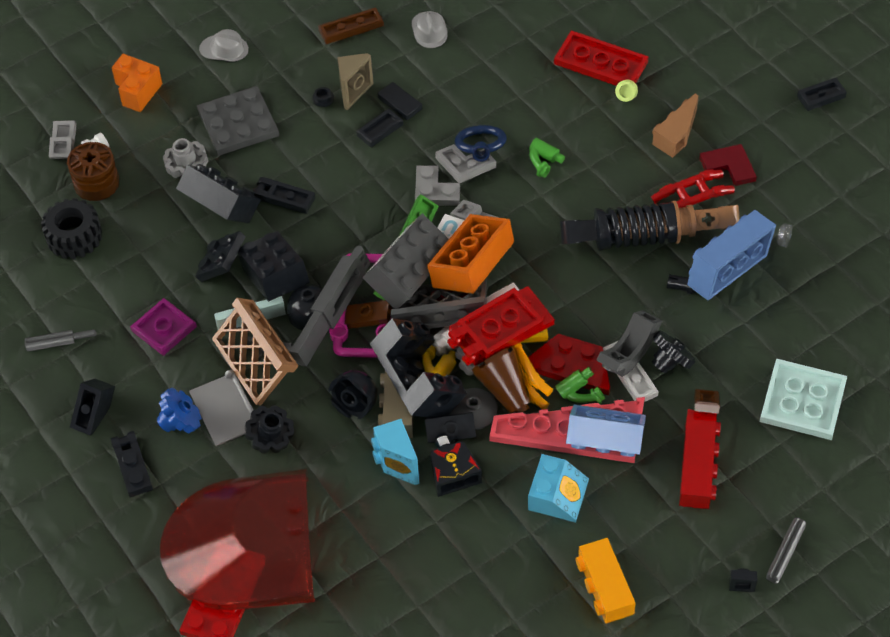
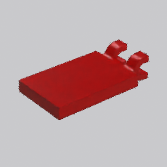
M514 287L457 321L458 328L448 333L451 338L447 343L452 349L458 347L464 340L469 344V346L463 349L465 355L462 357L464 363L469 366L481 354L487 359L543 326L544 319Z

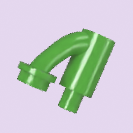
M538 138L532 141L529 148L530 159L537 170L536 175L545 178L549 174L551 166L545 161L541 163L539 156L551 163L557 161L560 164L565 160V156L559 153L560 150Z
M590 367L583 371L578 369L555 385L559 394L564 399L572 402L589 403L597 401V403L602 404V401L606 399L598 387L590 389L591 394L576 393L577 390L588 383L587 379L594 375Z

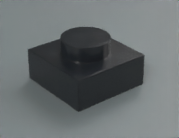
M745 568L731 570L729 591L755 592L757 571H750Z

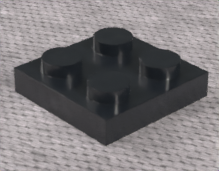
M238 231L211 241L207 246L205 257L198 264L199 269L195 277L202 282L229 272L246 236Z

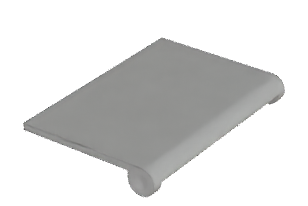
M228 370L225 372V376L189 391L215 446L245 434L246 421L250 420L253 408L233 370Z

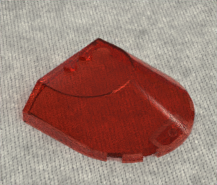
M307 469L223 480L202 488L181 503L169 518L162 533L160 543V557L167 578L175 585L176 590L190 601L195 599L203 602L205 607L220 610H239L314 602L309 536Z

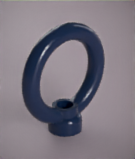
M478 125L460 131L456 135L454 142L459 150L472 154L476 161L483 162L489 158L491 152L504 146L507 137L500 128ZM476 134H491L498 137L495 142L490 144L477 142L475 145H469L463 142L467 137ZM478 148H484L485 150H483V151H478L477 149H478Z

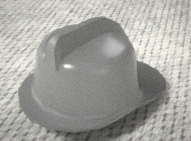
M426 11L419 13L413 18L412 28L417 43L426 48H436L445 43L447 28L442 15Z
M232 29L221 30L215 35L206 38L199 47L201 55L205 58L232 62L245 58L249 50L247 43Z

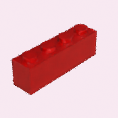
M687 410L679 506L709 509L710 501L716 499L717 485H712V478L717 479L718 464H714V457L718 458L720 443L715 442V436L720 437L721 422H716L717 413Z

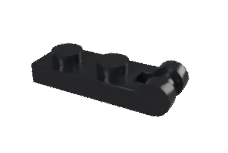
M260 177L257 182V188L253 189L255 192L254 196L261 199V201L304 214L308 213L316 198L315 192L265 177Z
M134 431L128 432L126 436L120 438L118 436L110 438L129 497L152 491L153 487ZM131 444L132 448L122 451L121 447Z

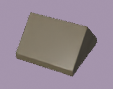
M368 53L337 57L343 104L346 110L373 85L371 55Z

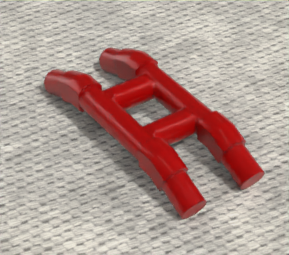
M709 169L679 182L665 185L659 189L660 191L650 197L656 204L663 198H667L676 192L681 199L676 201L678 207L686 208L687 205H695L713 197L733 194L735 189L733 185H717L709 189L705 183L706 181L721 179L724 176L722 170ZM696 184L701 193L690 197L685 188Z

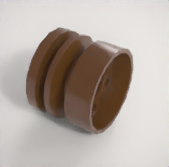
M86 142L78 145L70 152L67 158V166L76 194L88 201H100L115 193L119 187L120 179L112 151L109 147L99 142Z

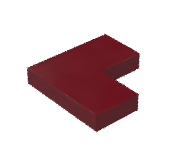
M742 144L700 153L699 159L704 170H728L735 186L756 182L757 176Z

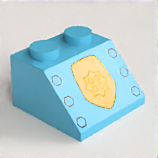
M402 419L373 427L374 437L371 438V443L374 449L372 454L376 465L381 464L383 472L414 485L420 484L418 458Z
M542 454L528 494V510L576 523L589 478L567 460Z

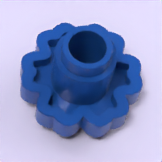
M170 388L160 395L162 399L159 402L161 411L157 417V422L164 431L170 432L171 430L175 431L178 429L179 431L184 430L189 434L201 426L199 421L202 417L198 407L193 405L192 399L180 390L178 392L175 388Z

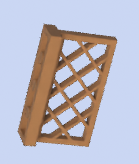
M236 298L232 303L235 309L213 336L212 340L254 403L261 406L287 372L294 373L298 368V364L254 300ZM240 316L242 319L241 329H236V320ZM229 332L228 345H225L222 338ZM236 332H241L240 345H235ZM248 332H251L253 335L252 345H247ZM240 348L239 362H236L234 359L235 349ZM247 348H252L251 362H246ZM259 348H262L264 351V362H258ZM246 365H251L250 379L245 375ZM258 365H263V379H257ZM270 365H273L278 371L272 379H270ZM257 382H263L262 392L258 395Z

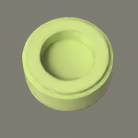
M623 80L617 84L615 93L619 100L628 102L637 96L638 87L632 80Z

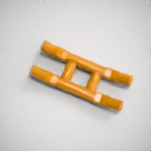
M520 342L514 345L513 348L516 351L531 402L544 410L549 406V403L541 397L535 388L546 396L553 392V388L546 384L545 380L535 371Z

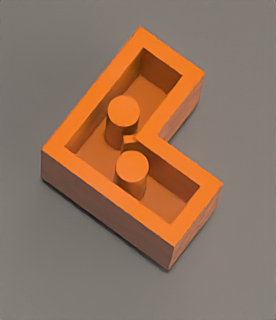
M122 54L111 67L115 83L120 86L118 90L122 106L141 113L163 84L159 66Z

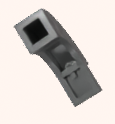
M644 310L634 312L620 340L612 348L601 351L597 361L602 363L603 368L614 372L621 377L625 376L642 359L663 321Z

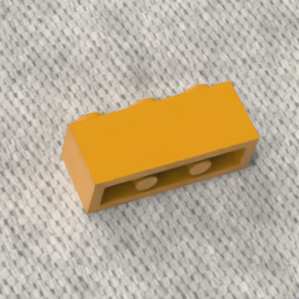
M608 538L579 546L576 564L579 571H584L586 589L589 594L593 593L596 600L594 601V607L597 615H602L605 624L634 615L636 602Z

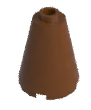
M513 346L498 352L486 359L483 365H477L472 369L474 375L510 414L525 412L530 409L527 404L531 403V399Z

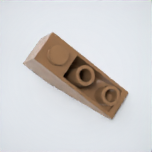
M695 93L691 98L685 99L676 111H672L665 121L655 126L652 132V145L672 158L687 145L697 111L699 95Z

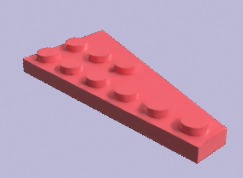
M645 397L636 398V401L624 402V400H616L613 404L600 405L599 403H592L582 406L643 414ZM573 406L561 407V410L556 411L544 409L539 410V413L524 414L520 412L493 417L490 431L491 442L635 463L636 454L633 457L621 455L619 451L612 450L610 453H601L592 447L575 449L571 447V444H566L569 415Z

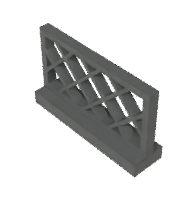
M485 278L474 294L468 293L463 298L459 296L464 292L453 291L450 293L448 292L449 290L433 288L432 284L421 285L398 309H391V318L422 322L429 329L450 326L487 304V278ZM435 291L430 296L425 295L428 292ZM441 295L445 297L441 301L436 300ZM418 299L423 300L417 305L414 304V302Z

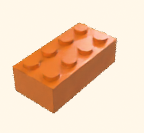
M469 214L427 265L432 287L474 294L514 243L510 219Z

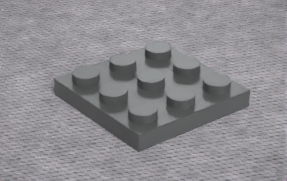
M257 86L197 105L199 115L218 156L279 136L278 128Z

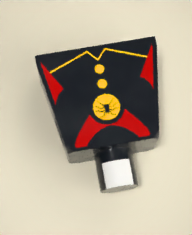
M441 436L435 440L437 449L430 452L438 497L482 483V470L464 442L459 441L451 444L448 436Z

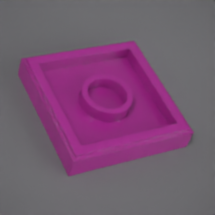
M165 298L130 326L133 333L163 356L197 327L195 321Z

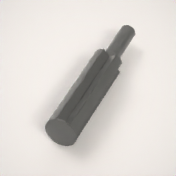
M93 329L73 333L72 330L28 337L24 340L25 348L28 352L73 344L76 339L96 336L97 331Z

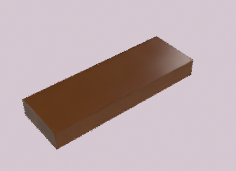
M375 7L318 25V29L325 44H329L383 27L384 22Z

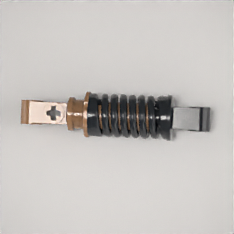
M671 201L670 203H660L659 205L652 204L649 206L644 204L641 207L635 205L633 208L630 206H626L624 209L617 207L615 211L613 208H608L606 213L603 209L595 208L594 217L591 220L560 221L562 244L595 240L598 251L611 249L612 244H615L616 248H620L622 241L624 247H629L630 242L635 247L639 245V239L643 246L647 245L648 239L649 243L654 245L656 244V237H658L659 244H663L665 239H668L669 243L679 244L683 235L693 237L696 235V231L726 229L730 225H735L740 220L739 206L730 205L694 210L693 205L679 208L676 201ZM706 215L711 217V221H708L707 224L702 222V218L706 217Z

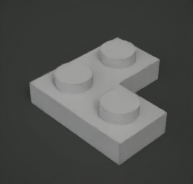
M454 144L436 151L437 161L458 183L496 168V160L491 155L486 161L479 162L473 158L472 154L465 156Z
M416 166L415 200L421 194L438 206H458L460 204V183H438V166Z

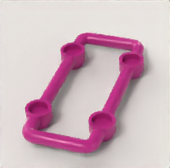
M383 254L366 255L370 263H376ZM345 309L335 328H329L334 353L341 357L378 358L373 348H342V343L349 336L348 328L344 324ZM381 324L377 327L376 336L386 326V324Z

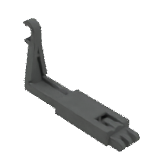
M357 246L350 256H342L311 308L313 314L295 344L283 342L298 365L307 367L329 328H335L363 281L370 261L362 246ZM247 337V345H252L253 337ZM259 348L260 357L264 353L262 348Z

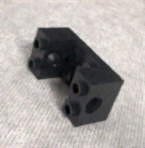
M392 318L370 345L411 416L431 418L449 415L467 395L461 380L454 375L442 376L438 373L425 372L419 358L435 341L429 327L425 323Z

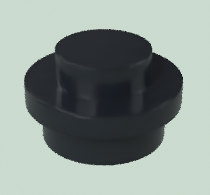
M326 87L316 89L312 97L313 103L319 107H327L334 101L333 93Z

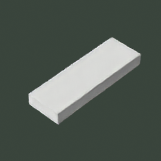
M617 342L603 347V350L612 348ZM639 362L625 376L621 377L617 374L634 401H636V398L645 397L644 402L658 396L659 391Z

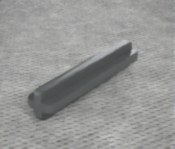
M798 517L793 519L767 572L766 579L774 584L779 583L805 529L806 522Z

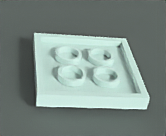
M776 359L760 422L832 440L847 376Z

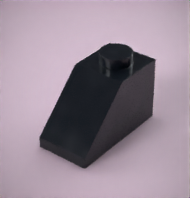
M96 378L82 382L70 428L87 435H93L110 409L115 386Z

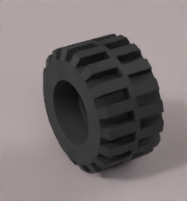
M73 198L72 200L64 199V202L61 203L58 201L54 203V207L50 206L47 209L48 213H44L43 220L41 221L42 230L50 251H53L56 256L61 255L65 259L67 257L76 259L77 256L82 258L86 253H92L94 251L93 248H97L99 241L102 240V228L96 209H94L92 204H87L85 200L78 201V198ZM71 227H77L76 229L66 231Z

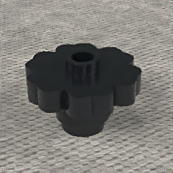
M661 330L653 336L654 342L660 348L654 354L655 358L652 360V363L663 373L666 374L669 370L672 371L678 363L690 369L696 362L695 358L685 349L686 346L679 339L668 336Z
M274 405L269 409L265 406H260L251 412L250 420L246 421L245 437L247 440L252 441L253 449L265 454L270 449L274 453H279L288 447L289 439L294 435V422L292 419L286 418V410Z

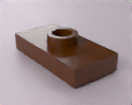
M386 300L348 305L344 324L348 329L387 324L390 321L392 306Z
M695 389L694 411L719 414V392Z

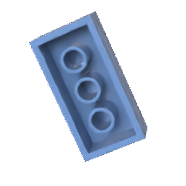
M756 210L748 215H743L735 225L728 226L724 233L718 237H713L708 245L703 248L700 247L695 251L693 264L688 273L687 285L706 300H710L767 256L776 224Z

